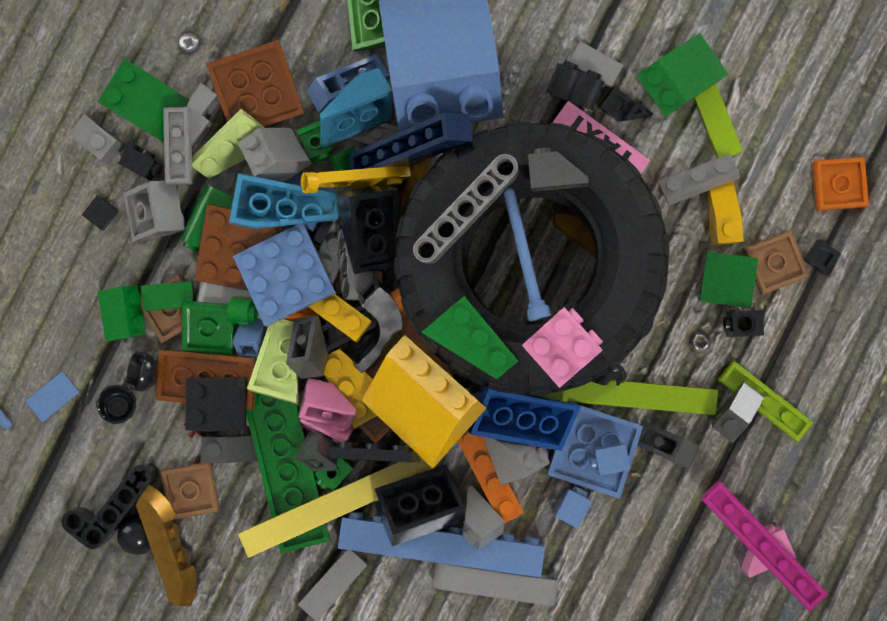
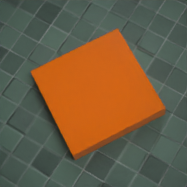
M865 157L815 160L812 162L816 211L869 207Z

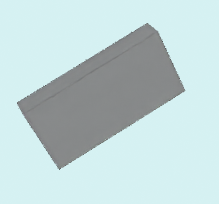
M581 41L569 59L570 62L579 65L577 70L587 73L589 69L602 74L601 80L605 81L604 86L608 88L612 87L623 67V64Z

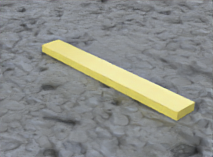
M421 457L420 462H396L238 533L248 558L373 502L375 488L433 468Z

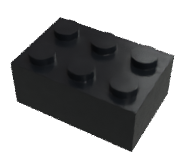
M447 464L374 489V504L392 547L464 521L466 507Z

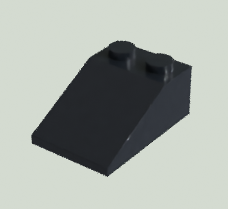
M383 184L337 192L338 215L353 273L359 274L394 267L397 246L396 234L400 221L397 189Z

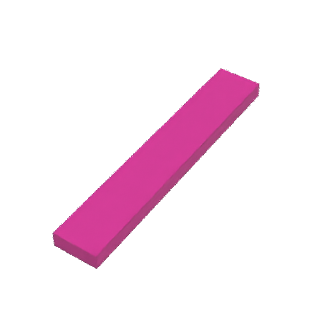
M716 481L700 497L711 511L809 612L828 595L818 582L720 481Z

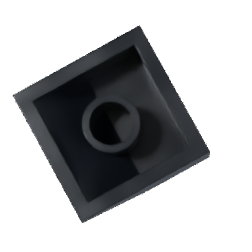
M194 376L186 378L185 430L223 431L246 429L247 377Z

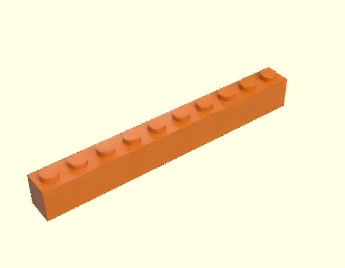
M399 289L391 292L401 314L402 336H407L453 378L448 366L424 345L413 324L407 318L401 303L402 298ZM467 430L458 440V443L492 508L505 523L524 514L510 484H500L484 438L471 435Z

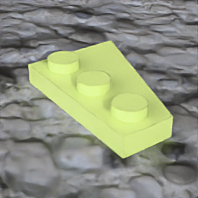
M240 109L192 156V167L209 179L245 160V157L237 142L256 129L265 127L244 110Z
M282 319L268 326L247 387L249 391L298 404V375L286 364L294 322Z

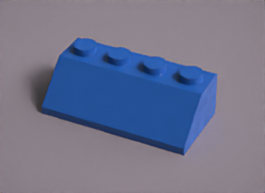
M486 386L473 394L486 409L469 427L468 431L471 435L562 451L581 407L579 404L534 395L498 392Z

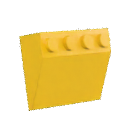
M405 335L386 355L362 399V402L431 468L438 464L486 409L483 404Z

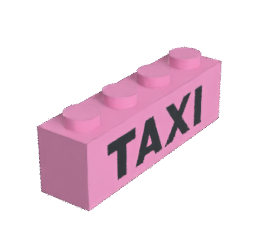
M569 101L553 121V123L568 125L577 131L590 136L594 135L604 140L624 159H628L640 173L650 162L648 158Z

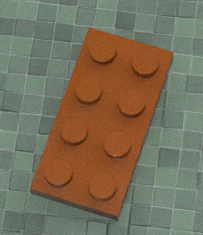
M161 349L159 350L156 400L186 403V378L194 376L247 377L248 387L257 358ZM247 389V409L252 410L255 409L256 393Z

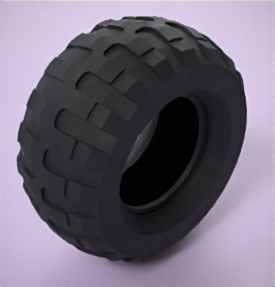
M530 121L508 123L507 126L479 131L472 135V142L443 153L434 162L433 167L424 178L417 182L409 196V203L403 217L400 218L397 228L396 258L394 259L395 277L398 282L404 312L419 334L421 341L434 355L450 367L452 371L479 385L488 386L489 389L498 392L520 395H546L583 386L620 364L644 338L654 322L668 281L669 240L660 205L638 169L628 159H624L618 152L613 150L610 144L594 135H587L573 129L571 126L551 122V124L530 123ZM551 148V152L557 151L588 176V187L532 192L528 154H534V149ZM502 154L513 156L518 164V176L508 187L515 191L516 199L543 198L567 207L585 224L595 245L597 263L594 281L589 292L574 310L584 320L580 324L588 333L592 329L603 341L599 345L603 351L560 388L522 346L546 323L527 325L502 319L491 312L479 299L469 277L468 252L472 238L481 222L492 211L506 204L504 192L435 263L425 264L419 261L413 252L414 244L488 165ZM504 162L498 167V172L504 176L512 173L514 166L511 163ZM483 183L480 185L478 192L482 196H489L492 194L494 186L491 183ZM464 203L459 208V214L462 217H469L474 211V206L471 203ZM446 223L440 228V235L444 238L450 237L454 233V226L451 223ZM427 243L422 246L420 252L423 258H430L434 254L433 244ZM463 296L468 299L519 360L498 379H495L422 333L425 328Z

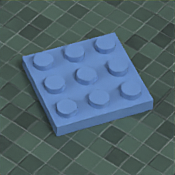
M297 224L233 256L262 322L266 327L337 293L305 224Z
M580 405L581 408L562 451L554 450L547 475L620 499L629 471L599 476L596 470L591 469L589 455L593 454L592 448L622 442L626 444L629 465L631 466L643 426Z

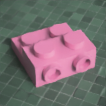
M565 307L522 344L525 350L559 388L603 351L599 346L603 341L592 329L587 333L580 325L584 321L573 308L567 311Z

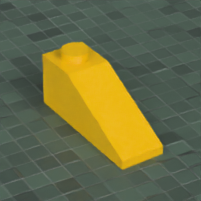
M732 181L706 191L711 246L743 242L742 217L734 182Z

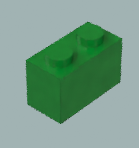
M120 286L97 291L106 342L146 335L138 286Z

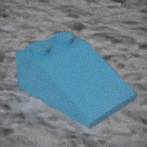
M379 67L371 71H364L360 75L355 76L319 115L321 144L323 148L392 120L393 91Z

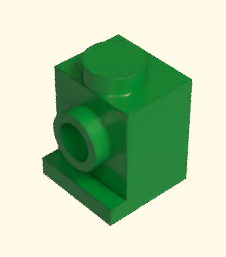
M320 121L297 130L311 162H324L330 158V154L334 153L331 145L323 148L321 144ZM319 139V146H312V140Z
M338 458L335 468L337 472L336 477H330L328 471H316L315 475L318 478L315 481L324 490L327 491L330 488L334 491L355 465L348 459Z

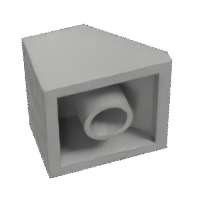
M258 128L237 142L254 177L284 183L312 164L292 128Z
M148 181L123 193L132 242L168 236L185 230L184 216L181 213L179 191L176 185H166L165 181Z
M483 437L501 485L527 478L549 464L546 448Z

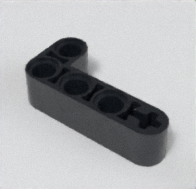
M151 463L135 466L96 515L85 507L74 508L63 515L61 519L62 528L89 549H96L104 545L136 507L140 496L148 485L152 486L158 477L157 468ZM145 470L147 472L145 474L147 479L140 481L138 484L134 483L139 481L142 477L141 471ZM125 489L132 492V501H127L124 498L123 492ZM109 509L116 512V521L109 519ZM74 514H77L80 517V526L76 525L73 522L72 518ZM93 530H97L101 534L100 541H96L93 538Z

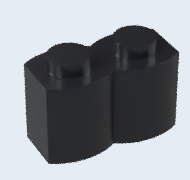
M564 60L563 64L558 62L546 92L593 110L605 82L601 80L602 74L589 69L587 73L577 70L579 65Z

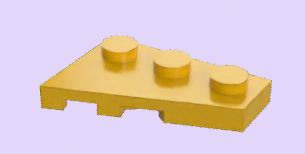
M341 349L327 355L324 375L328 382L334 384L356 409V414L352 421L354 429L375 418L377 415L362 402L373 378L365 371L363 373L359 372L354 367L352 359Z

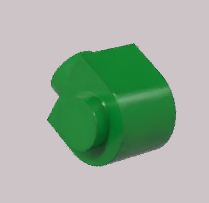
M243 296L232 297L227 306L228 322L242 325L254 324L258 317V311L252 298Z

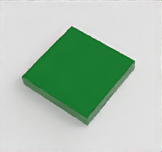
M706 252L699 301L751 308L758 258Z
M183 301L182 351L224 355L234 354L235 347L232 341L235 336V323H229L227 320L228 304Z

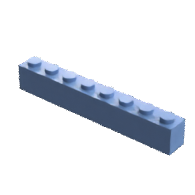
M351 511L349 515H343L338 543L339 549L541 578L545 546L542 542H539V538L525 536L524 540L514 539L515 535L509 533H502L478 551L474 545H470L465 540L462 533L463 527L453 525L449 526V529L442 528L392 547L380 516L374 515V518L364 517V513Z

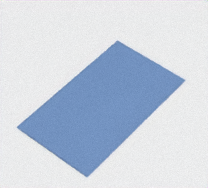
M61 371L25 402L43 423L76 396L79 391Z

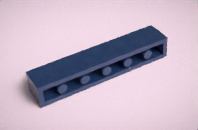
M444 112L349 154L350 168L355 170L412 166L473 141L470 115Z

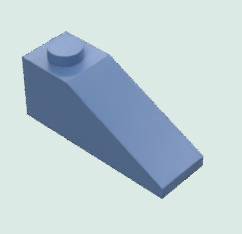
M375 54L315 78L307 93L320 113L355 76L360 75L362 72L371 71L379 67L385 78L389 74L379 56Z

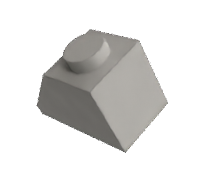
M86 114L82 116L69 133L83 147L109 165L125 146Z
M471 485L467 489L465 499L466 512L462 533L465 540L470 545H474L479 551L502 534L505 521Z

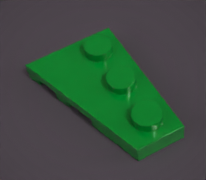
M465 296L422 331L426 336L495 379H498L519 361Z

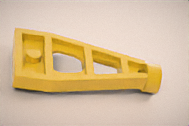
M410 166L320 173L304 172L301 176V188L305 194L317 193L318 187L364 188L383 184L390 187L402 185L403 180L411 177Z

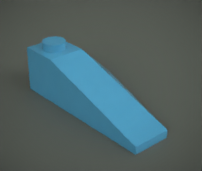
M238 174L229 224L259 229L338 219L337 193L318 190L317 193L305 194L301 186Z

